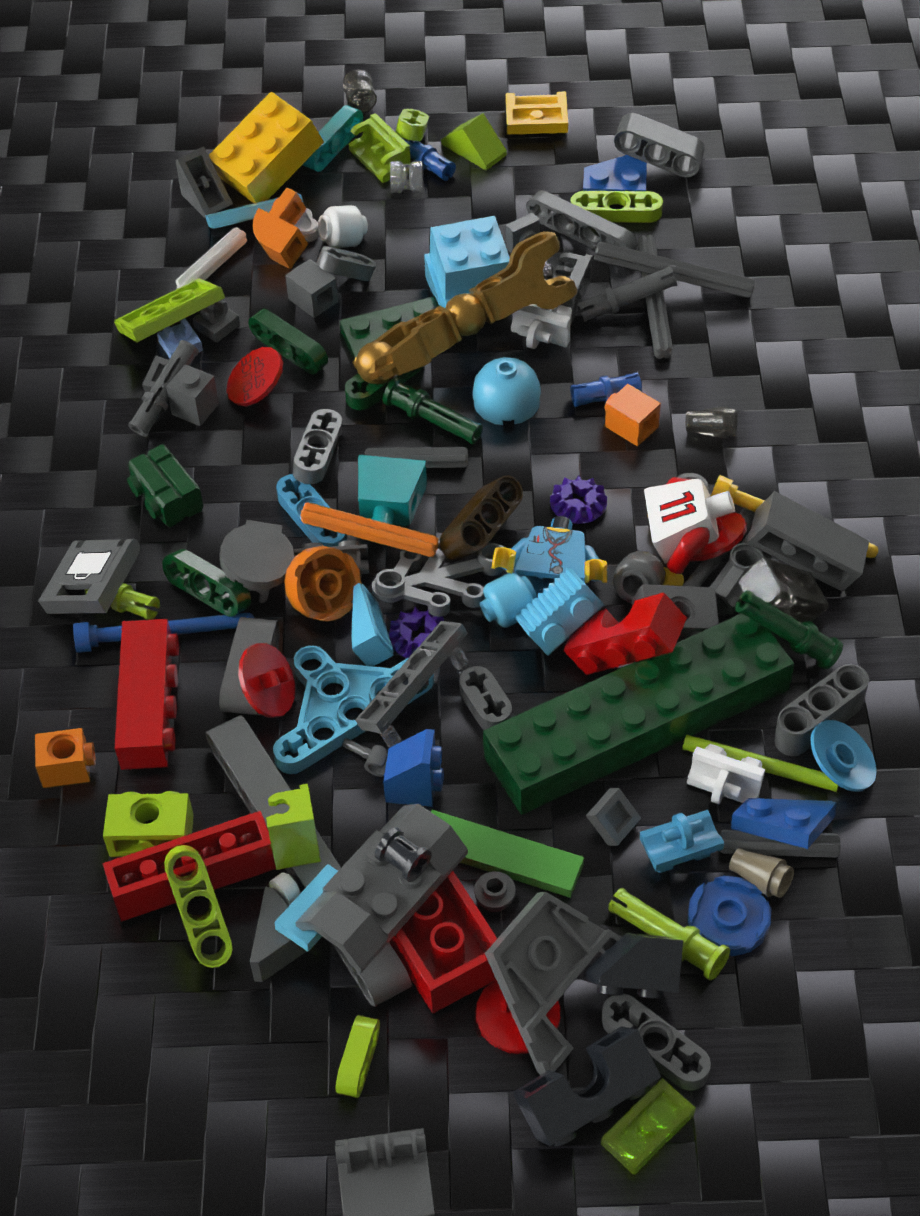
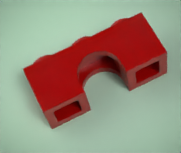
M665 592L635 600L629 614L620 623L607 609L598 611L569 637L564 652L586 675L673 652L687 617Z

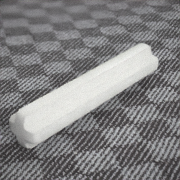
M237 227L233 228L176 280L177 289L198 278L206 280L247 242L246 233Z

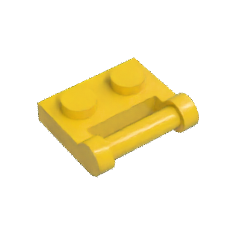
M566 91L557 92V95L515 96V93H506L507 134L568 133Z

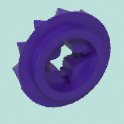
M580 475L575 480H569L565 477L562 484L554 485L552 495L550 496V505L557 516L567 517L574 524H583L596 520L604 513L607 507V496L604 491V485H596L594 478L586 481L582 480ZM575 493L579 497L585 496V504L577 498L573 499V494Z
M416 607L407 614L401 611L399 618L396 621H391L389 638L393 649L399 655L409 658L441 621H444L443 616H433L428 610L426 612L419 611ZM424 626L425 633H420L412 641V630L417 631L419 627Z

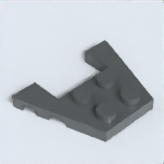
M547 892L537 893L485 952L519 1032L540 1075L548 1070L555 1072L574 1049L549 1021L546 1014L594 957L600 958L621 939V936L611 930L602 929L589 921V917Z

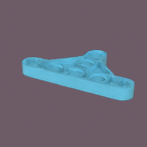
M306 646L297 651L294 656L295 674L306 688L297 727L280 737L273 746L277 768L287 774L299 773L341 747L344 739L352 740L365 732V730H361L355 720L347 719L344 716L345 713L352 708L364 710L375 698L377 692L382 690L408 658L392 668L335 663L323 649L317 646ZM309 659H316L322 663L318 669L313 671L304 670L301 667ZM434 674L428 680V687L423 692L416 694L410 702L417 699L418 697L428 692L432 688L434 684ZM331 683L340 684L343 687V690L336 695H327L323 692L324 687ZM320 728H329L334 731L333 736L327 740H318L313 737V734ZM306 739L307 743L303 745V740ZM289 750L293 754L298 752V756L295 758L291 755L285 756V752Z

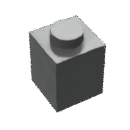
M311 259L285 275L288 299L313 318L338 303L336 278L320 268Z
M185 364L166 386L172 415L198 426H201L219 405L214 376Z

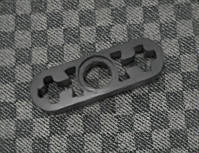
M320 409L312 414L294 456L293 476L297 481L304 484H316L323 480L341 436L342 416L338 412L331 409ZM311 444H321V445H324V446H326V447H325V448H315V447H312V446H310V445H311ZM309 461L314 462L311 467H308Z
M612 995L605 1001L602 1009V1025L608 1034L621 1026L632 1029L634 1026L637 1027L642 1040L649 1033L656 1032L662 1034L668 1041V1045L664 1049L653 1051L647 1048L658 1071L684 1090H697L706 1084L709 1078L711 1061L705 1050L630 995ZM624 1010L629 1012V1021L623 1018L618 1022L614 1021V1011L619 1014ZM675 1047L679 1048L677 1057L673 1055ZM693 1061L698 1063L697 1072L693 1070L688 1074L682 1072L683 1063L687 1065Z

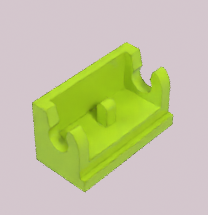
M376 113L370 115L369 119L356 124L350 130L353 135H358L360 132H363V135L349 143V151L382 183L411 170L410 145Z
M308 784L299 785L300 789L275 793L268 798L269 806L287 804L290 807L286 813H276L266 817L276 870L321 862Z

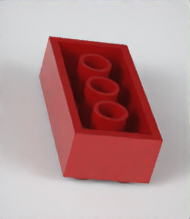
M452 871L389 943L402 961L408 975L432 1014L496 980L485 952L498 938L454 871Z

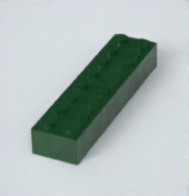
M739 614L676 643L671 653L631 663L483 730L484 758L519 813L523 815L685 739L686 735L692 736L790 690L794 662L767 628L744 614Z

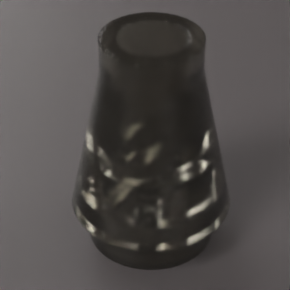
M724 405L697 411H687L685 420L686 431L727 440L728 436L735 437L738 428L737 409Z

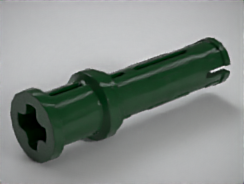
M398 376L394 377L385 389L383 395V403L389 407L395 405L406 411L407 416L413 419L422 417L468 441L472 445L479 440L483 431L482 424L476 423L454 410L431 400L427 391L423 389L416 390L404 384V380Z
M746 590L740 595L739 599L746 602V604L743 605L737 602L735 606L736 611L787 640L792 651L799 655H808L822 669H829L837 662L843 649L841 640L836 637L829 638L822 634L812 622L801 623L756 596L750 590Z

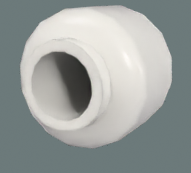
M352 205L328 207L318 220V232L321 240L333 248L358 246L362 241L363 235H366L368 230L366 217L361 215L360 210L356 206Z

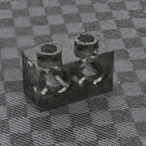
M765 557L754 563L749 571L738 580L743 592L746 590L752 591L756 596L801 623L813 622L829 607L811 572Z

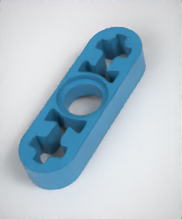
M293 474L286 475L277 482L276 489L279 504L312 543H322L324 546L332 547L338 546L339 542L348 541L346 534L326 529L331 536L325 537L324 528L305 524L301 521V510L305 503L309 502L330 508L310 484L297 481ZM299 492V495H300V500H299V501H298V499H297V496H296L294 493Z

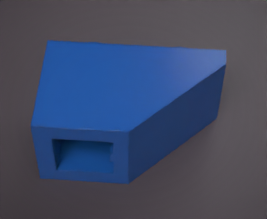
M426 729L388 749L383 781L386 803L419 804L421 806L433 807L435 791H442L444 769L441 768L442 746L435 745V730Z

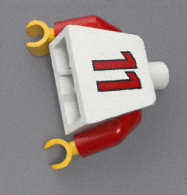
M672 477L665 485L646 488L644 493L652 543L664 563H667V568L664 567L665 580L663 585L683 586L684 577L682 573L690 560L707 544L716 541L719 537L716 518L735 512V506L729 491L710 496L701 479Z

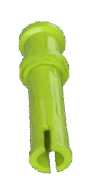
M620 888L614 894V897L626 903L627 907L611 900L608 906V910L611 913L617 914L649 935L683 940L682 961L686 960L701 969L706 979L711 981L721 972L730 954L729 947L724 944L721 946L715 945L701 936L700 929L695 926L682 927L628 893L624 888Z

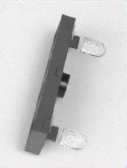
M441 621L356 718L355 721L361 730L380 733L389 748L402 742L398 732L390 724L416 694L423 692L428 687L429 678L447 657H449L454 667L459 671L465 670L468 667V659L462 649L457 647L468 634L463 624Z

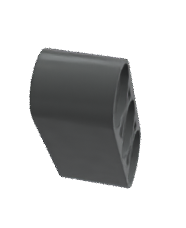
M628 113L622 117L614 137L615 147L623 154L682 177L696 175L705 151L704 143L699 138L636 113Z
M240 617L220 689L219 706L221 712L261 715L248 703L242 692L238 676L239 661L244 650L256 643H267L278 649L280 639L279 621Z
M854 664L843 665L783 708L778 716L774 737L776 748L785 755H801L811 748V734L819 723L825 720H836L844 723L863 708L870 680L865 669Z

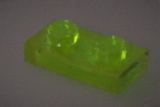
M662 1078L602 1137L601 1145L635 1175L694 1116L695 1107Z

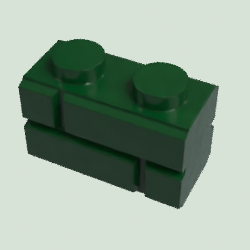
M162 444L148 451L147 455L142 454L130 460L128 466L131 476L127 478L128 484L135 496L143 495L146 508L154 519L160 517L166 526L172 527L183 521L186 516L189 518L202 511L204 505L200 488L166 446Z

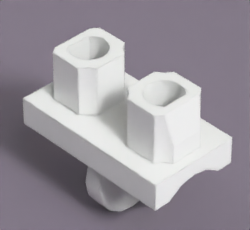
M530 304L512 314L511 331L527 337L526 346L528 348L535 349L540 341L567 347L570 342V325L572 321V309L570 307L560 305L551 312L537 305Z
M709 744L705 749L696 747L692 757V766L687 784L712 792L711 802L720 804L723 796L743 803L747 798L759 797L765 769L762 768L761 760L748 756L739 761L727 757L724 748Z

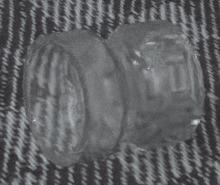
M391 161V193H401L403 190L423 193V161H412L410 164H403L401 161Z

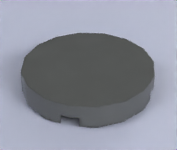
M246 524L234 528L225 536L220 547V567L227 578L234 583L235 580L243 583L244 588L268 590L284 582L287 568L294 559L293 546L284 534L273 527L263 524Z

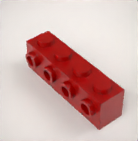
M168 619L122 621L115 751L121 770L168 767V751H175L174 728L169 727L170 719H176L175 696H171V687H177L178 675L176 664H172V656L179 655V642L177 633L171 634Z
M261 810L102 863L121 922L176 903L164 866L166 855L176 846L187 845L198 851L205 863L214 890L276 869L269 832ZM189 856L178 858L174 863L173 872L181 877L190 875L195 870V859Z

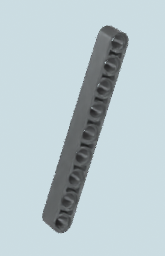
M242 715L205 732L213 754L251 814L261 810L267 826L266 817L276 813L283 814L289 810L290 807L287 804H279L277 806H269L268 798L271 795L291 789ZM317 830L316 835L321 862L285 868L297 883L300 892L310 884L327 864L338 871L341 869ZM390 943L382 949L362 973L356 970L343 952L333 944L366 999L373 1007L412 987L408 972Z

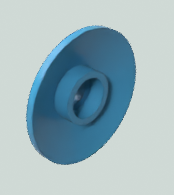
M836 720L822 721L813 729L811 749L817 764L830 780L838 786L854 792L863 791L873 784L876 778V763L867 743L855 730Z

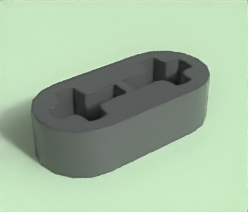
M328 246L322 248L316 262L320 268L327 272L362 281H370L377 265L372 259L362 254Z
M473 666L462 672L459 680L461 697L484 730L512 718L511 702L488 669L482 666ZM476 682L477 685H483V693L481 694L475 685L470 686V683ZM488 705H491L496 713L501 712V716L496 717L493 713L488 714Z

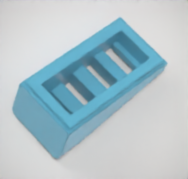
M358 583L353 586L352 649L366 666H375L392 657L394 651L379 602L363 584Z

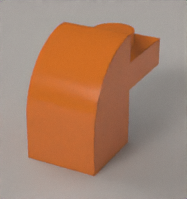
M286 188L282 195L274 201L269 213L258 208L253 219V231L267 255L275 262L291 269L308 245L300 229L295 226L305 212L306 207L297 192Z

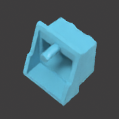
M490 216L430 227V253L424 254L425 277L439 306L445 308L447 302L455 295L470 294L469 289L474 288L477 284L503 270L508 265L510 257L496 217Z

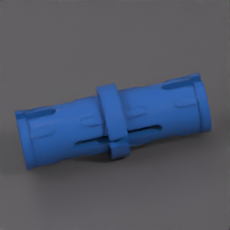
M402 138L410 145V158L417 162L418 167L423 170L428 169L444 181L449 179L448 176L450 178L453 176L456 170L455 163L439 155L436 148L431 145H424L419 141H407Z
M638 372L612 378L601 376L597 381L571 385V399L574 407L601 401L606 403L613 393H618L627 384L642 392L641 379Z

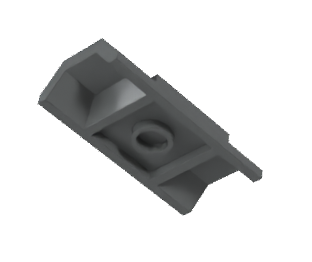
M421 805L403 806L380 831L376 830L322 888L323 893L295 922L296 927L302 931H316L337 946L352 966L362 973L468 854V849L451 825ZM393 827L402 830L404 837L419 848L425 846L432 852L427 868L413 882L405 880L402 877V872L389 862H381L375 858L377 845L382 837Z

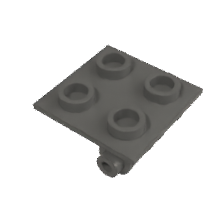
M423 1128L335 1141L343 1216H435Z

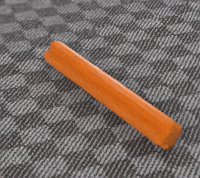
M309 502L305 503L301 510V521L312 526L428 557H434L438 549V538L434 535Z

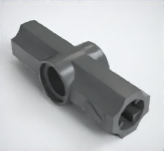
M750 532L742 543L732 548L729 561L710 586L715 588L717 613L720 616L733 615L736 610V603L742 602L739 599L740 595L746 590L755 589L759 585L761 573L773 557L747 543Z

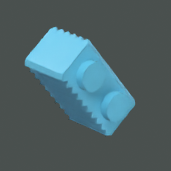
M566 568V573H560V578H555L554 583H549V588H544L543 593H538V598H532V603H527V607L522 608L521 613L516 614L515 619L531 639L549 656L605 605L572 568Z

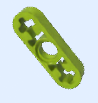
M579 191L571 197V203L611 222L651 223L661 218L663 199L659 194L651 191ZM612 204H620L624 206V208L612 209L609 206Z

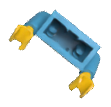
M554 517L550 527H533L529 537L522 538L511 549L498 547L494 550L491 568L502 567L507 570V573L511 574L515 568V574L520 577L526 576L529 579L536 595L543 593L544 588H549V583H554L555 578H560V573H566V568H572L584 583H589L590 580H601L602 583H607V562L599 559L593 547L585 544L583 532L572 530V521L567 517Z

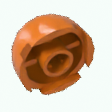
M317 546L305 549L294 557L287 568L284 583L286 596L293 608L308 618L328 622L340 619L352 609L353 586L361 583L359 569L349 554L343 553L336 548Z

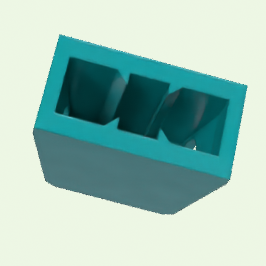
M359 455L358 502L360 516L392 525L407 526L411 524L427 487L426 461Z

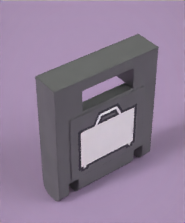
M124 539L73 541L38 602L47 614L107 613L120 586L123 584L140 553L138 541L136 539H126V541ZM89 589L86 595H69L66 591Z

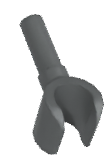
M348 738L344 739L342 743L344 748L367 759L364 767L369 773L375 776H384L388 754L383 746L375 745L370 749Z

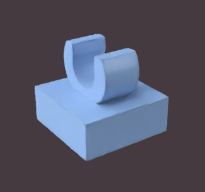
M185 318L180 320L181 324L173 327L168 326L163 331L157 333L159 343L169 358H171L178 347L180 340L191 343L199 352L203 351L201 340Z

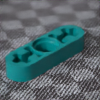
M348 105L343 106L319 131L324 143L302 165L317 172L322 171L355 136L350 130L356 124L363 122L362 111Z

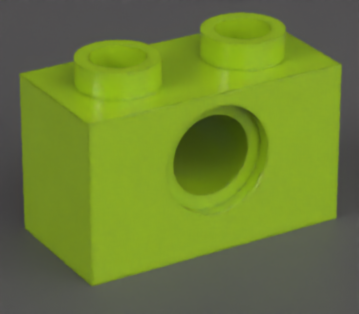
M166 791L162 794H140L137 792L108 794L103 837L109 856L123 857L192 834L194 814L189 794H180L175 791ZM148 820H155L151 823L144 824V822Z

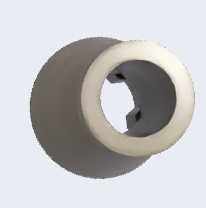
M738 848L734 852L729 864L731 871L754 884L767 897L774 895L781 898L784 896L794 876V869L787 865L785 859L749 852L742 848Z

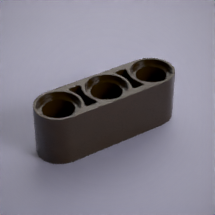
M509 475L502 476L481 487L440 537L441 551L448 559L453 561L461 560L482 550L523 499V490L519 481Z

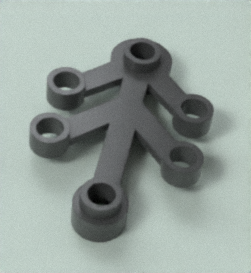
M488 543L482 550L478 551V558L442 567L444 563H449L453 560L448 559L443 554L439 544L435 556L429 557L420 573L407 576L409 572L417 571L421 568L422 555L402 550L400 552V560L394 569H385L376 575L372 582V593L377 599L387 603L406 599L427 605L428 612L437 617L445 616L450 612V597L443 592L431 593L418 588L426 586L462 596L464 605L472 608L479 607L480 602L484 600V587L477 583L467 584L453 579L478 572H483L488 576L500 575L504 570L502 567L495 569L491 567L495 548L504 546L497 543Z

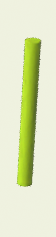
M686 735L683 750L694 752L696 747L705 749L709 744L724 748L727 757L739 761L748 756L761 760L762 768L765 769L766 773L837 792L838 785L830 780L824 772L691 735Z

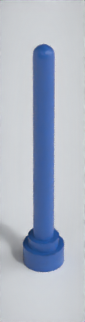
M246 612L239 613L233 617L218 615L171 620L168 622L171 634L177 633V635L236 629L240 617L254 618V616ZM89 622L74 623L73 632L76 652H91L93 647H99V643L121 641L122 626L98 628L97 625H90Z

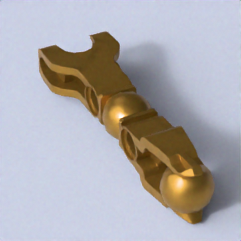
M540 232L519 242L514 247L506 268L483 280L474 288L469 289L470 294L455 295L447 302L445 308L438 306L407 322L397 323L371 343H367L359 350L357 357L353 361L358 374L364 381L370 384L388 383L396 375H401L429 364L432 358L449 349L456 342H460L462 340L461 336H470L478 333L484 327L485 321L492 324L530 304L537 305L543 309H554L573 298L577 294L574 280L565 276H557L545 280L543 276L545 262L559 251L560 246L556 234L553 232Z

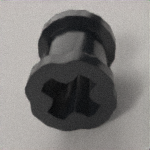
M395 827L382 837L375 850L376 859L381 862L387 861L402 872V877L408 882L415 881L424 872L432 856V852L425 846L419 848L404 837L402 830Z

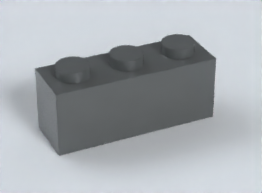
M774 491L756 509L747 543L843 592L863 574L869 540Z

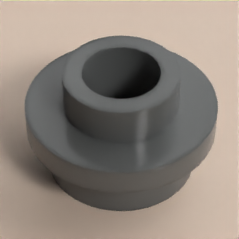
M488 872L482 875L475 884V899L484 909L490 912H500L513 902L515 898V884L508 875L502 872ZM500 887L502 888V890L497 893L490 892L488 888Z

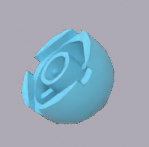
M503 357L486 363L475 377L472 392L474 407L484 420L498 425H503V420H514V424H519L530 419L537 412L540 405L541 388L535 371L526 362L517 358Z

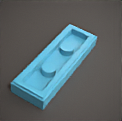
M277 198L205 215L207 224L210 228L215 229L252 220L258 208L269 213Z

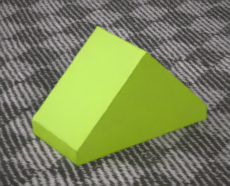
M484 113L461 124L441 139L443 146L486 171L507 156V150Z

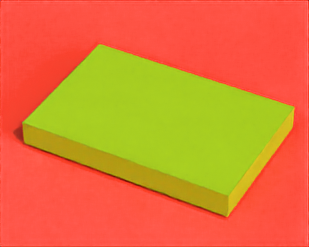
M198 278L116 319L114 323L121 334L139 342L224 299L225 296L221 287Z

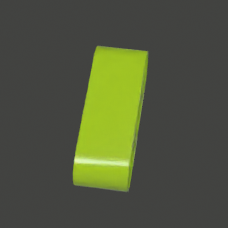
M176 846L166 855L164 866L191 947L201 964L210 968L220 967L231 957L233 950L232 942L205 863L198 851L191 846ZM182 856H189L195 859V870L188 876L181 877L173 872L176 860ZM195 896H204L209 899V907L202 915L194 916L187 912L188 902ZM213 935L219 936L223 941L219 952L212 955L201 952V943L205 938Z

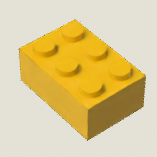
M270 92L209 154V157L222 180L252 203H258L268 200L324 141L312 120L276 94Z

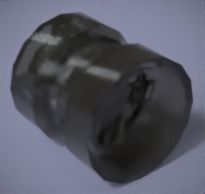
M359 69L347 73L342 83L348 106L359 109L362 112L371 110L377 102V95L373 88L370 74Z

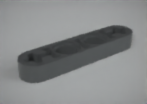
M543 190L538 191L526 202L528 214L534 213L540 219V224L588 247L596 249L598 242H605L636 250L638 247L635 236L629 230ZM564 215H566L572 221L573 224L569 223L565 219ZM590 227H592L593 229H595L596 232L599 234L600 237H598L597 235H595V234L591 231Z

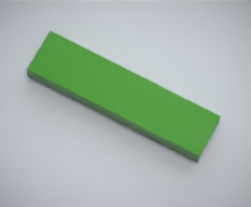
M431 811V813L451 825L467 847L468 854L460 863L488 872H502L513 880L571 898L584 865V857L442 812Z

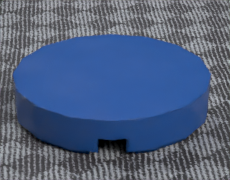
M733 876L716 877L714 881L708 882L706 885L703 883L695 890L689 902L688 924L700 929V935L715 945L721 946L724 944L729 947V956H737L749 953L763 943L770 929L771 907L769 902H766V899L762 896V892L749 881Z

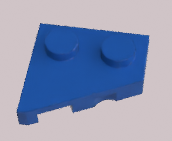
M625 155L584 167L583 191H646L647 163Z
M747 798L732 814L731 829L808 849L835 818L837 802Z

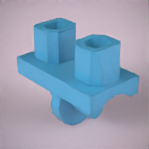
M708 810L687 817L683 813H678L672 816V822L640 832V840L655 871L659 873L671 870L674 865L692 859L698 861L710 857L711 853L724 849V841L715 829Z

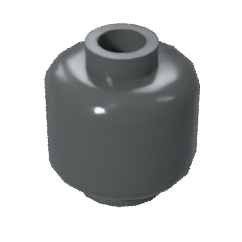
M645 551L628 554L619 563L613 575V585L616 593L628 603H632L633 597L642 584L663 585L665 580V570L661 561L655 555Z

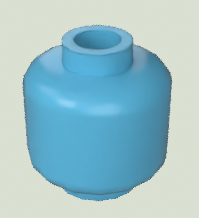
M507 573L485 585L483 589L484 600L480 602V607L489 622L495 620L500 626L507 628L518 623L515 619L516 614L521 613V609L526 608L527 603H532V598H537V595L526 576L520 577L515 573Z

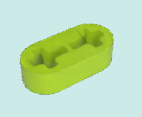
M403 109L395 132L401 138L421 141L426 132L429 116L418 110Z
M361 1015L356 1016L339 1067L336 1093L355 1098L360 1097L378 1041L380 1021L378 1019Z

